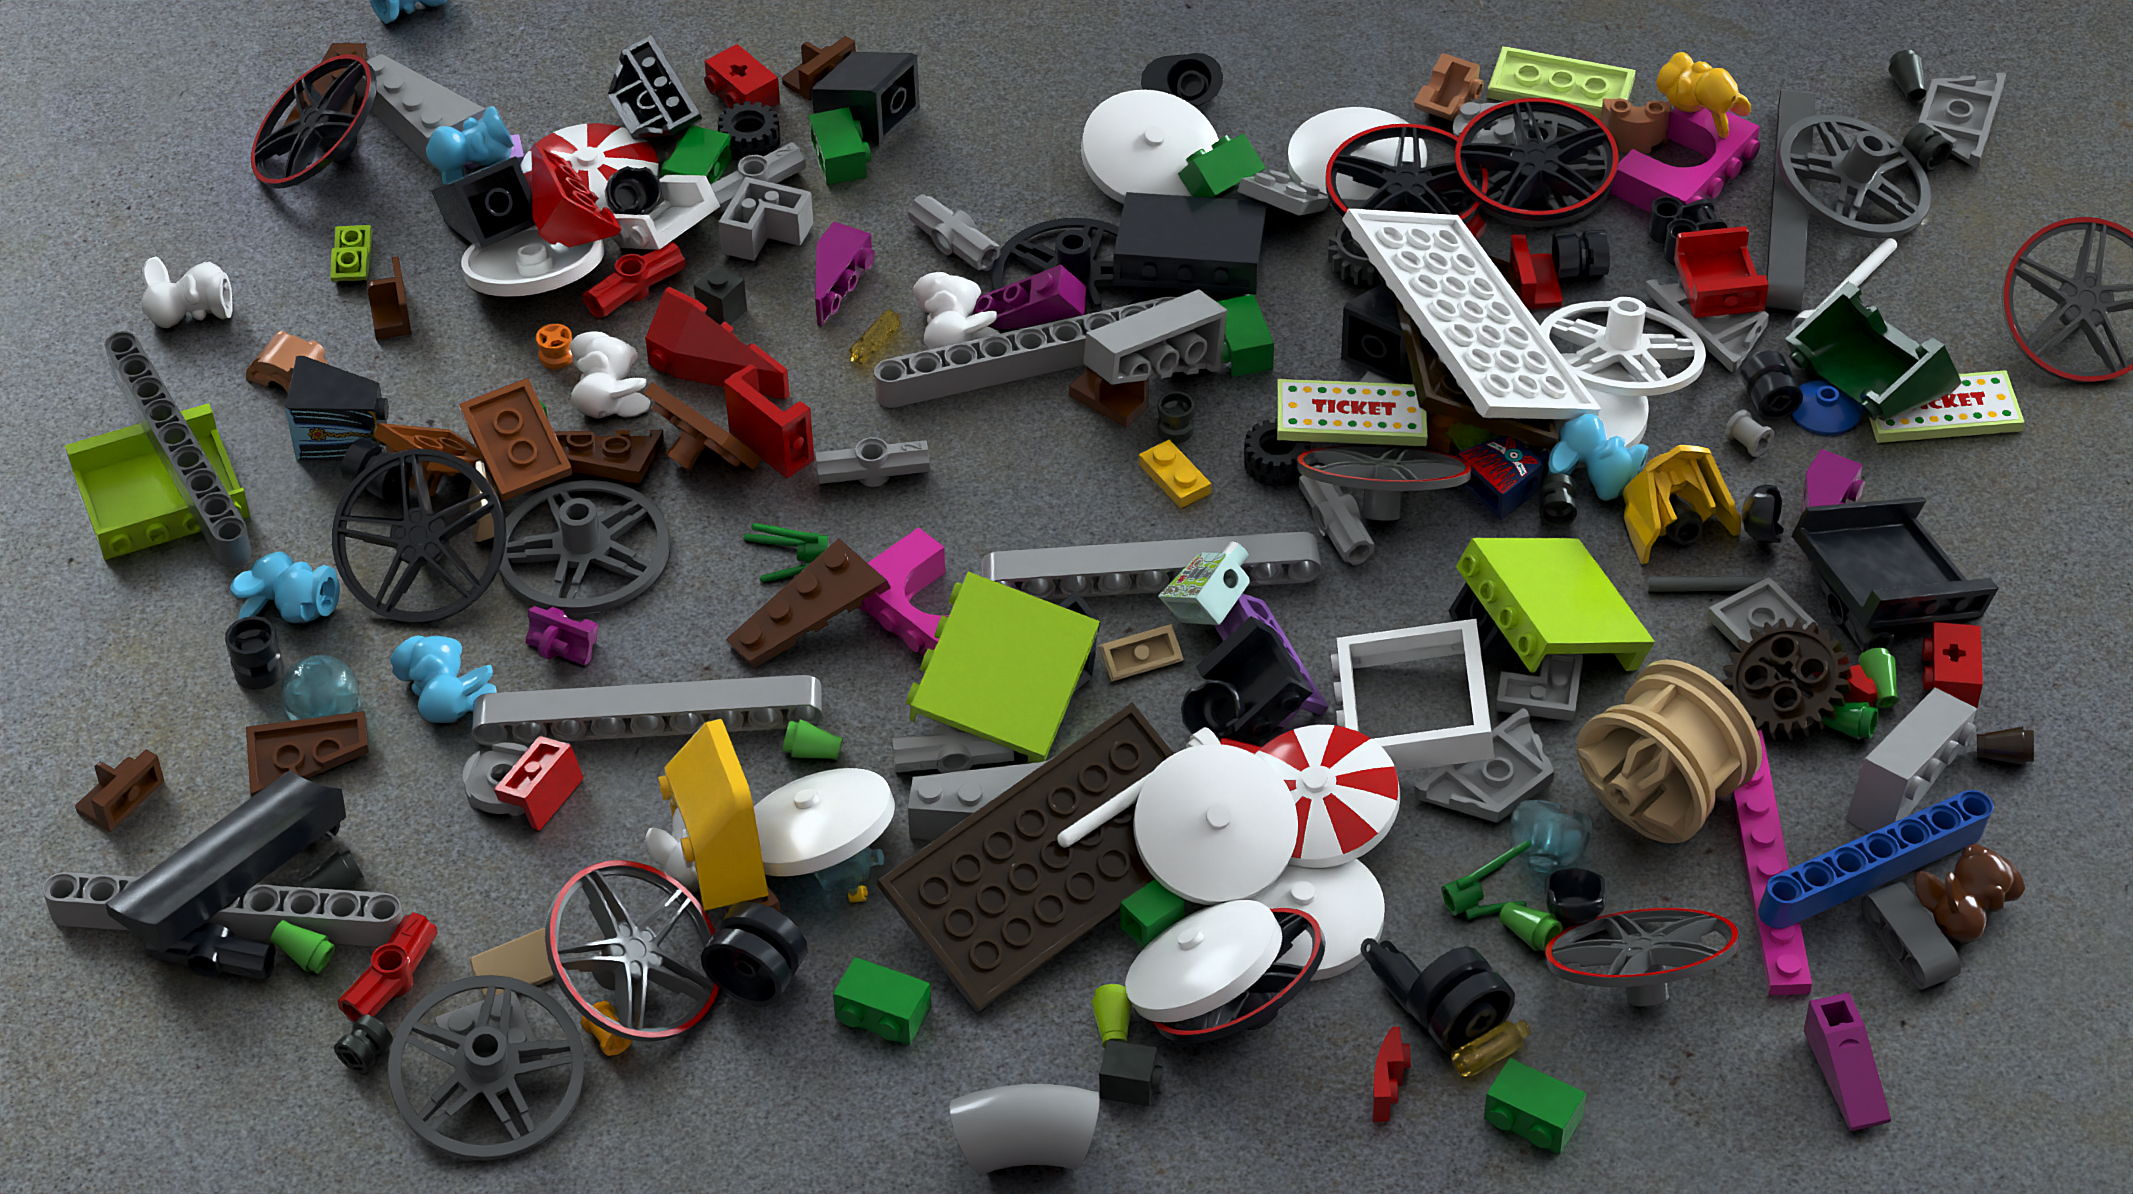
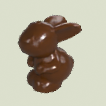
M1970 844L1961 852L1962 855L1956 863L1954 874L1953 872H1947L1945 884L1937 876L1926 871H1919L1914 878L1915 893L1922 906L1933 913L1936 925L1946 937L1962 945L1980 940L1986 927L1987 916L1985 910L1989 909L1991 912H1999L2003 910L2004 902L2018 900L2025 890L2023 878L2013 863L1996 852L1977 844Z

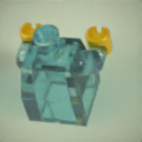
M867 846L854 856L831 867L815 871L814 874L825 892L836 891V887L844 886L851 903L864 902L867 900L864 896L868 895V890L864 885L859 886V883L868 880L871 866L883 865L884 854L881 849L873 850Z

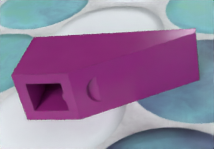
M833 221L817 242L815 284L817 325L822 326L831 314L837 312L840 302L848 292L854 290L857 280L864 270H868L872 266L875 251L872 249L871 233Z
M1058 265L979 296L973 315L981 312L996 311V320L987 326L993 329L1028 328L1082 316L1085 312L1086 286L1062 265Z
M1821 449L1806 471L1802 493L1803 512L1806 507L1848 504L1851 501L1857 502L1865 485V482L1860 480L1863 464Z
M1847 992L1809 1001L1803 1032L1850 1132L1890 1123L1891 1116L1865 1024L1850 993Z

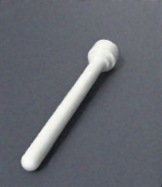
M1892 238L1884 240L1814 310L1802 311L1792 321V331L1800 326L1848 281L1858 287L1897 248L1896 241Z
M1204 727L1190 736V742L1186 744V749L1198 745L1220 744V742L1210 729ZM1151 773L1062 831L1057 838L1059 845L1062 847L1071 846L1137 802L1140 791Z

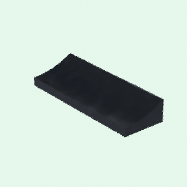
M289 770L106 902L107 914L160 952H165L346 818L342 789L313 783Z

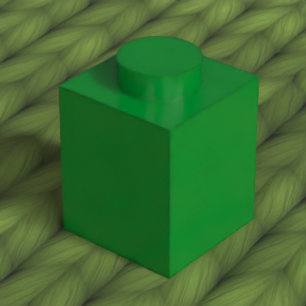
M1156 879L1120 902L1121 928L1143 949L1161 932L1185 917L1184 899L1166 889Z

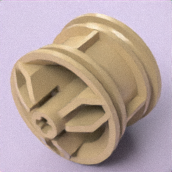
M1666 659L1649 664L1639 673L1634 684L1627 691L1624 704L1612 706L1602 714L1594 716L1582 727L1577 738V756L1581 770L1590 788L1601 803L1625 824L1647 838L1663 843H1680L1692 838L1702 828L1705 819L1712 812L1715 798L1726 796L1736 788L1748 783L1758 772L1762 761V747L1757 729L1740 701L1727 687L1707 672L1677 660Z

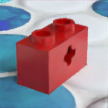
M738 44L704 61L706 73L704 82L710 93L716 94L726 102L730 109H733V104L739 103L740 106L744 105L745 101H750L751 105H754L755 102H761L762 107L768 105L771 108L780 104L778 77Z
M1934 622L1931 637H1924L1922 645V660L1929 661V667L1925 666L1923 671V690H1929L1930 693L1934 688H1937L1978 708L1983 686L1981 626Z

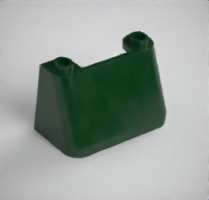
M1849 281L1785 338L1792 352L1789 358L1797 368L1802 371L1808 369L1860 405L1862 411L1872 420L1879 418L1882 421H1887L1950 395L1962 383L1944 344L1932 337L1920 345L1884 321L1878 308L1873 305L1865 307L1859 297L1862 295L1861 289Z

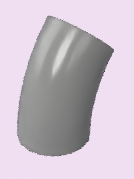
M1054 1084L1000 1086L952 1099L949 1106L950 1117L960 1148L968 1163L979 1175L998 1169L1022 1165H1050L1077 1170L1081 1166L1092 1141L1099 1111V1094L1095 1091Z

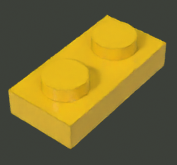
M1170 439L1139 454V465L1180 509L1211 494L1212 483Z

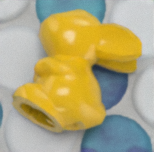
M1685 52L1674 54L1658 74L1656 84L1659 92L1666 95L1668 101L1682 112L1693 113L1704 108L1711 111L1717 132L1723 139L1729 136L1726 112L1730 110L1740 116H1747L1751 112L1750 102L1739 93L1738 85L1728 71L1723 68H1712L1706 62L1699 61L1693 63L1692 58Z

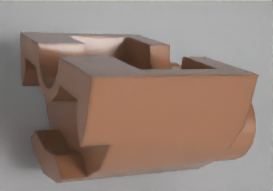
M1442 53L1432 70V76L1428 85H1423L1413 102L1415 109L1454 122L1456 116L1460 114L1461 106L1471 102L1472 99L1478 100L1482 93L1484 82L1478 79L1480 65Z
M1603 98L1601 122L1611 132L1618 145V151L1629 153L1634 149L1643 154L1650 153L1652 146L1661 142L1664 144L1667 141L1672 104L1670 102L1653 100L1648 101L1645 106L1635 107L1626 99Z
M277 331L246 370V380L265 386L274 381L282 385L286 393H288L296 356H306L327 364L324 358L326 354L325 349L316 341L310 340L307 342L284 331Z

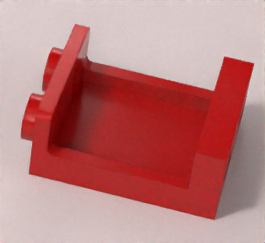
M1746 226L1683 232L1677 235L1674 261L1694 318L1765 311L1769 284L1766 275H1757L1747 247L1749 231Z
M752 364L732 374L724 381L728 427L731 435L759 455L763 461L786 479L815 461L811 410L807 405L799 401L783 412L759 393L757 368Z

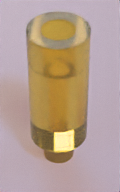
M1520 1020L1515 1024L1505 1021L1452 1052L1451 1060L1454 1068L1462 1078L1469 1079L1523 1046L1522 1039L1531 1034L1528 1023L1525 1020Z

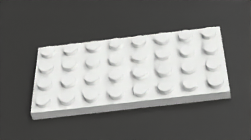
M1348 208L1342 220L1350 230L1352 237L1363 248L1369 261L1380 272L1386 281V285L1395 293L1402 303L1404 310L1415 321L1421 330V334L1430 342L1437 352L1440 361L1447 366L1455 377L1458 386L1464 390L1474 404L1475 410L1482 417L1573 420L1584 414L1598 415L1601 410L1599 405L1458 215Z

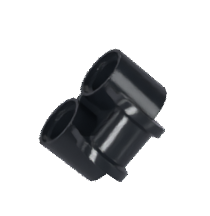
M1663 196L1652 202L1648 234L1652 240L1665 244L1664 258L1674 266H1676L1674 256L1677 235L1679 233L1727 228L1726 223L1714 214V206L1709 200L1700 199L1693 203L1682 205L1674 197Z

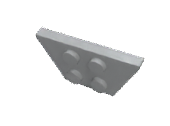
M1995 73L1994 80L1976 81L1975 75L1961 76L1956 79H1932L1918 124L1925 123L1934 130V135L1945 137L1952 144L1951 154L1973 167L1979 168L2005 84L2006 73Z
M1680 277L1678 284L1659 285L1657 279L1646 281L1645 292L1669 315L1693 330L1702 340L1704 347L1731 373L1739 368L1768 325L1769 314L1765 311L1694 318Z
M1522 708L1491 730L1495 759L1443 765L1415 785L1414 796L1425 802L1498 823L1554 781L1555 771L1549 758L1543 753V744L1539 735L1534 734L1531 728L1528 711Z

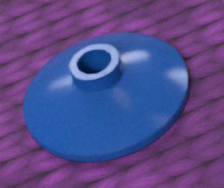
M1824 380L1810 381L1799 386L1803 394V401L1799 408L1790 416L1803 429L1820 435H1838L1850 431L1860 422L1863 412L1860 405Z

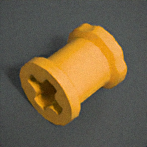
M601 1001L592 1005L603 1015L619 1022L615 1015V1008L610 1002ZM582 1016L581 1027L588 1034L595 1035L601 1042V1050L607 1056L618 1055L630 1046L632 1040L611 1034L596 1026L585 1016Z

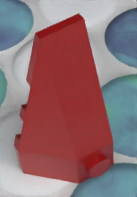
M534 143L531 148L533 220L539 230V236L550 244L556 245L559 242L570 248L618 235L622 229L613 213L605 207L602 210L598 208L595 204L599 199L598 196L581 184L582 178L567 161L550 150Z
M671 287L664 291L645 337L649 365L658 371H664L679 379L724 387V381L732 374L752 364L757 368L759 393L761 395L786 399L790 396L788 370L754 343H750L747 346L732 333L734 330L732 326L725 321L721 325L716 323L705 314L707 307L698 300Z

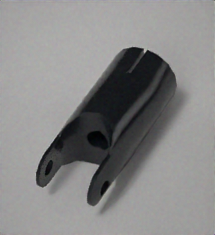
M1373 938L1365 939L1361 944V954L1368 961L1381 983L1405 1011L1414 1018L1406 1007L1407 995L1414 981L1422 972L1392 942L1385 940L1378 944ZM1367 945H1370V950L1367 952Z

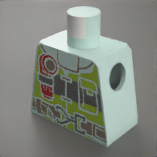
M1233 541L1229 543L1222 553L1202 552L1178 574L1158 597L1181 623L1220 625L1250 583L1249 576L1240 567L1249 557V554L1244 547Z

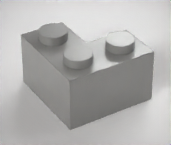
M745 177L719 220L722 254L755 261L768 238L801 246L813 225L811 192Z

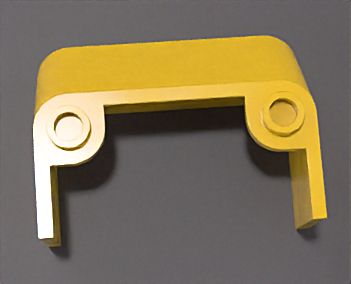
M722 719L705 722L666 764L664 776L658 777L663 801L669 799L672 820L678 806L684 822L687 837L680 839L685 862L693 861L696 869L704 911L768 896L754 806L747 780Z

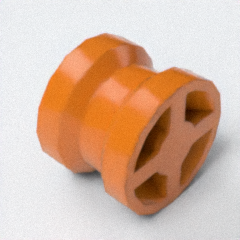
M556 323L543 326L538 330L536 334V343L539 348L538 357L544 367L561 369L573 362L570 351L572 332L568 327Z

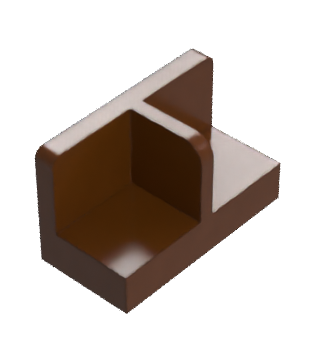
M844 36L833 45L825 46L822 49L809 42L803 43L801 45L802 63L782 77V84L811 101L814 85L826 77L839 62H842L852 52H856L855 41Z
M399 256L392 257L395 277L367 281L376 340L412 334Z
M1087 366V370L1069 385V396L1127 428L1149 408V378L1143 381L1110 384Z
M145 749L136 759L131 757L125 758L115 769L99 761L94 766L99 783L75 805L78 814L111 832L164 782L158 756Z

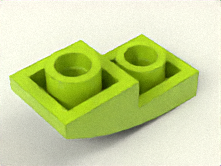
M371 225L335 226V243L331 251V282L367 280L372 251L373 232Z

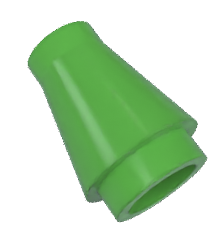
M1873 648L1865 651L1859 656L1858 660L1867 678H1871L1876 685L1878 694L1875 701L1876 707L1881 709L1893 707L1899 702L1895 657L1890 655L1889 651L1885 648Z
M801 719L799 723L790 721L782 751L791 753V758L838 760L843 737L835 736Z
M1512 901L1504 905L1499 915V922L1507 926L1534 951H1545L1551 939L1562 932V924L1557 921L1554 914L1524 907Z
M282 920L276 926L270 938L271 942L278 945L306 972L312 970L317 974L320 973L331 959L335 950V945L328 941V936L292 925L285 920Z

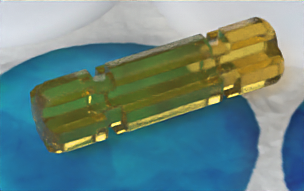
M890 309L885 310L878 317L879 320H876L862 334L859 340L849 348V358L852 362H857L859 365L865 364L872 356L871 354H874L891 334L896 331L901 325L900 315L897 312L894 313Z

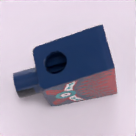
M1505 435L1457 453V458L1463 459L1471 465V478L1462 485L1499 520L1507 517L1539 491L1543 464L1549 461L1550 456L1548 449L1539 446H1529L1526 448L1517 439Z

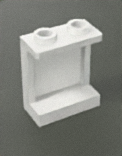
M665 175L662 177L660 185L665 200L647 215L613 214L622 229L618 235L612 236L613 240L620 248L660 250L720 207L707 177L699 175Z

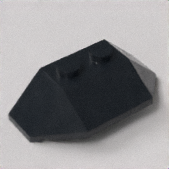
M652 35L621 51L620 63L614 73L608 97L633 139L670 138L687 130L691 125L701 122L702 116Z

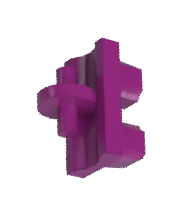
M533 606L528 610L530 625L525 643L537 647L540 657L550 660L555 655L582 665H586L591 661L592 646L597 641V623L587 619L581 622L567 618L563 610L555 607L545 610Z

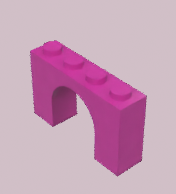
M1674 107L1670 112L1667 138L1702 154L1708 161L1694 167H1674L1632 149L1618 163L1617 175L1612 185L1611 194L1650 213L1652 202L1663 196L1674 197L1682 205L1690 204L1700 199H1715L1720 194L1723 186L1730 179L1733 180L1737 177L1741 167L1748 160L1752 161L1757 156L1760 149V142L1758 141L1760 126L1730 112H1726L1729 136L1723 139L1717 132L1711 111L1704 108L1698 112L1688 113Z
M918 527L868 562L871 567L888 581L891 588L880 595L878 592H875L861 600L863 605L858 608L861 611L870 613L885 630L893 631L905 641L912 651L919 652L924 656L928 648L932 650L936 648L939 639L935 638L934 634L942 615L924 613L912 606L909 601L915 594L945 574L946 568L944 546Z

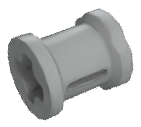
M1743 409L1731 417L1726 425L1724 434L1728 439H1736L1745 445L1751 456L1758 457L1769 448L1774 439L1775 432L1770 427H1762L1752 420L1751 413Z

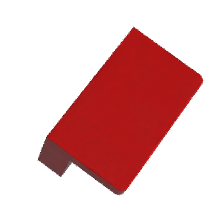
M1525 234L1511 235L1509 262L1513 263L1522 302L1527 309L1561 307L1563 299L1552 255L1550 253L1530 254Z
M539 736L494 788L498 801L524 808L531 828L541 830L581 783L583 775L570 744Z

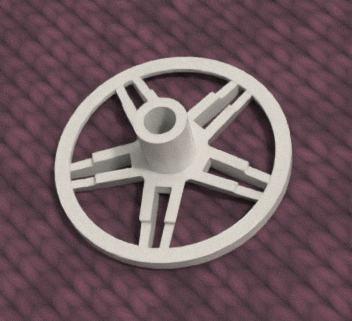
M1618 297L1612 301H1593L1570 305L1550 314L1540 326L1548 338L1549 334L1552 333L1564 340L1585 347L1576 352L1577 356L1566 362L1584 387L1596 391L1625 396H1652L1670 393L1694 382L1704 368L1706 351L1700 337L1675 317L1646 307L1643 302L1635 298ZM1608 312L1606 327L1577 319L1575 322L1564 319L1581 313ZM1645 317L1673 328L1687 339L1674 338L1673 334H1642ZM1694 357L1693 362L1685 371L1670 378H1667L1660 371L1661 366L1655 360ZM1616 362H1620L1639 382L1615 381L1591 374Z

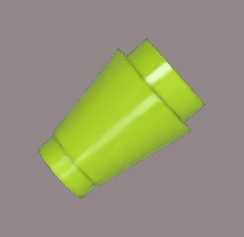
M1102 985L1094 991V997L1091 1000L1104 1048H1106L1107 1040L1127 1043L1132 1003L1127 996L1126 987L1123 985Z

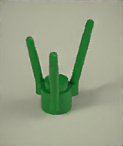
M758 523L751 525L752 530L777 536L743 535L744 541L797 547V561H805L804 565L761 575V582L798 575L828 548V535L806 533Z
M1524 841L1473 873L1442 886L1443 900L1451 914L1456 916L1464 912L1467 920H1470L1480 915L1501 912L1504 905L1508 902L1478 906V901L1483 900L1484 895L1477 880L1530 848L1531 842ZM1525 901L1514 902L1524 907L1527 906V903Z

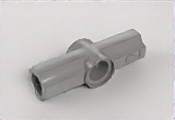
M791 142L764 157L749 155L742 158L738 163L737 171L710 184L720 204V207L713 212L717 215L727 209L745 177L777 184L805 169V158L802 156L799 147Z
M923 194L913 200L912 206L908 210L909 220L931 235L935 246L943 254L950 255L954 252L977 270L983 269L988 271L993 267L994 260L1001 255L1000 247L977 230L974 221L966 212L958 210L953 213L933 197Z
M869 437L859 441L855 448L815 453L819 484L858 480L865 486L877 487L886 483L890 476L930 472L927 440L887 444L880 438Z
M1315 465V466H1312V467H1313V468H1318V467H1321V466H1320V465ZM1304 475L1300 476L1299 487L1312 507L1313 519L1318 532L1322 536L1329 535L1344 562H1350L1353 566L1364 563L1374 553V542L1360 521L1359 508L1354 497L1349 493L1344 495L1339 485L1320 482Z
M946 724L938 727L934 734L892 738L896 773L938 768L943 774L969 771L972 765L1014 761V750Z

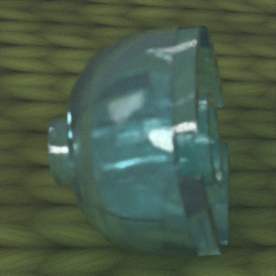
M318 654L307 656L297 661L289 668L281 684L282 706L287 719L300 720L354 713L358 711L361 704L360 689L355 674L346 663L334 656Z
M1524 800L1520 802L1519 808L1516 805L1513 808L1509 828L1511 844L1513 847H1516L1524 841L1531 842V847L1520 853L1519 856L1529 862L1531 869L1541 873H1551L1553 868H1564L1572 865L1582 856L1590 840L1593 828L1590 818L1575 809L1573 816L1561 813L1562 805L1554 802Z

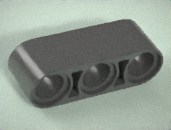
M1898 882L1862 896L1861 908L1866 921L1917 989L1928 988L1960 974L1961 965L1955 949L1905 883Z

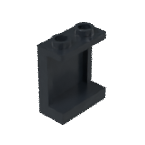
M1250 616L1196 666L1203 679L1232 683L1242 694L1245 714L1233 725V729L1236 734L1255 744L1268 737L1275 727L1291 713L1298 710L1301 704L1313 694L1274 628L1253 616Z

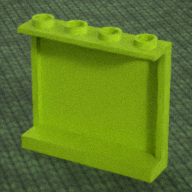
M207 403L180 411L243 519L250 517L244 488H240L218 433L210 404ZM140 423L65 445L75 482L104 560L201 532L200 527Z
M1472 538L1456 565L1457 570L1530 672L1537 670L1545 654L1613 653L1626 671L1638 670L1655 643L1579 538Z
M968 571L963 584L956 582L948 602V604L953 605L949 617L942 615L934 634V637L939 639L935 650L928 648L920 667V671L925 672L920 684L913 682L905 704L911 706L909 720L915 722L917 715L920 714L1029 756L1027 764L1045 762L1095 641L1100 621Z

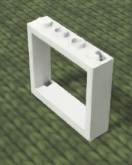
M1476 619L1337 638L1338 654H1332L1331 661L1334 678L1340 677L1341 681L1334 682V692L1337 706L1343 705L1344 709L1336 711L1338 726L1358 732L1353 669L1465 654L1474 725L1374 738L1373 740L1391 758L1396 772L1495 759Z

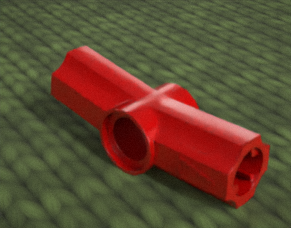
M672 241L660 250L655 249L643 256L627 254L620 257L615 263V271L582 294L583 303L593 316L600 319L607 316L626 301L635 302L646 298L651 285L686 268L685 259L680 252V248Z
M412 912L411 915L404 916L387 944L379 946L372 953L371 966L337 1000L339 1009L350 1021L355 1023L364 1014L374 1017L391 998H397L409 992L413 986L412 974L438 934L436 925L432 924L426 916Z

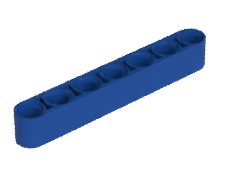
M1964 791L1774 875L1769 879L1758 908V916L1769 927L1776 929L1787 928L1965 848L1970 844H1974L1983 836L1994 809L1993 802L1990 797L1980 791Z

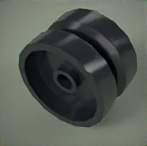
M741 901L730 907L720 923L718 931L713 934L700 957L702 967L707 976L722 991L737 1000L751 1005L768 1006L777 1003L791 981V976L795 974L807 955L808 947L801 930L788 917L774 908L758 902Z
M1464 946L1443 954L1422 971L1407 995L1406 1007L1423 1028L1429 1029L1433 1039L1446 1053L1457 1055L1481 1045L1498 1031L1514 1007L1515 993L1498 973L1492 972L1489 963L1475 948Z

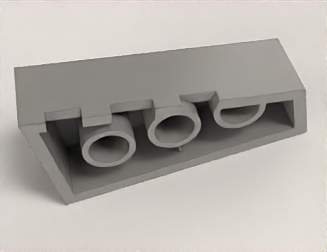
M383 54L366 61L374 69L377 80L376 94L370 111L432 169L435 167L427 158L426 147L433 131L438 127L449 126L462 132L464 130V121L469 117L475 118L477 121L483 118L485 108ZM365 76L356 85L358 99L363 102L366 92Z
M1193 291L1086 332L1083 363L1110 384L1147 380L1150 375L1167 378L1171 377L1174 372L1182 371L1187 375L1198 374L1199 369L1205 368L1210 372L1220 371L1227 309L1202 291Z
M1934 688L1865 758L1845 821L1871 833L1909 816L1945 767L1954 760L1962 745L1967 747L1973 739L1977 726L1972 723L1977 708Z
M1047 761L913 777L908 803L910 839L936 840Z

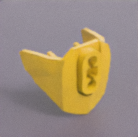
M1678 445L1669 452L1654 457L1626 485L1622 492L1626 505L1623 518L1641 565L1648 563L1651 547L1658 536L1666 535V527L1677 519L1669 501L1671 494H1677L1690 503L1692 509L1702 517L1703 523L1715 514L1733 536L1741 534V516L1736 510L1735 502L1709 448Z

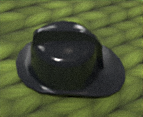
M1204 53L1170 55L1156 58L1145 67L1141 77L1142 90L1165 92L1185 100L1194 107L1210 102L1218 95L1223 85L1221 66L1213 57Z

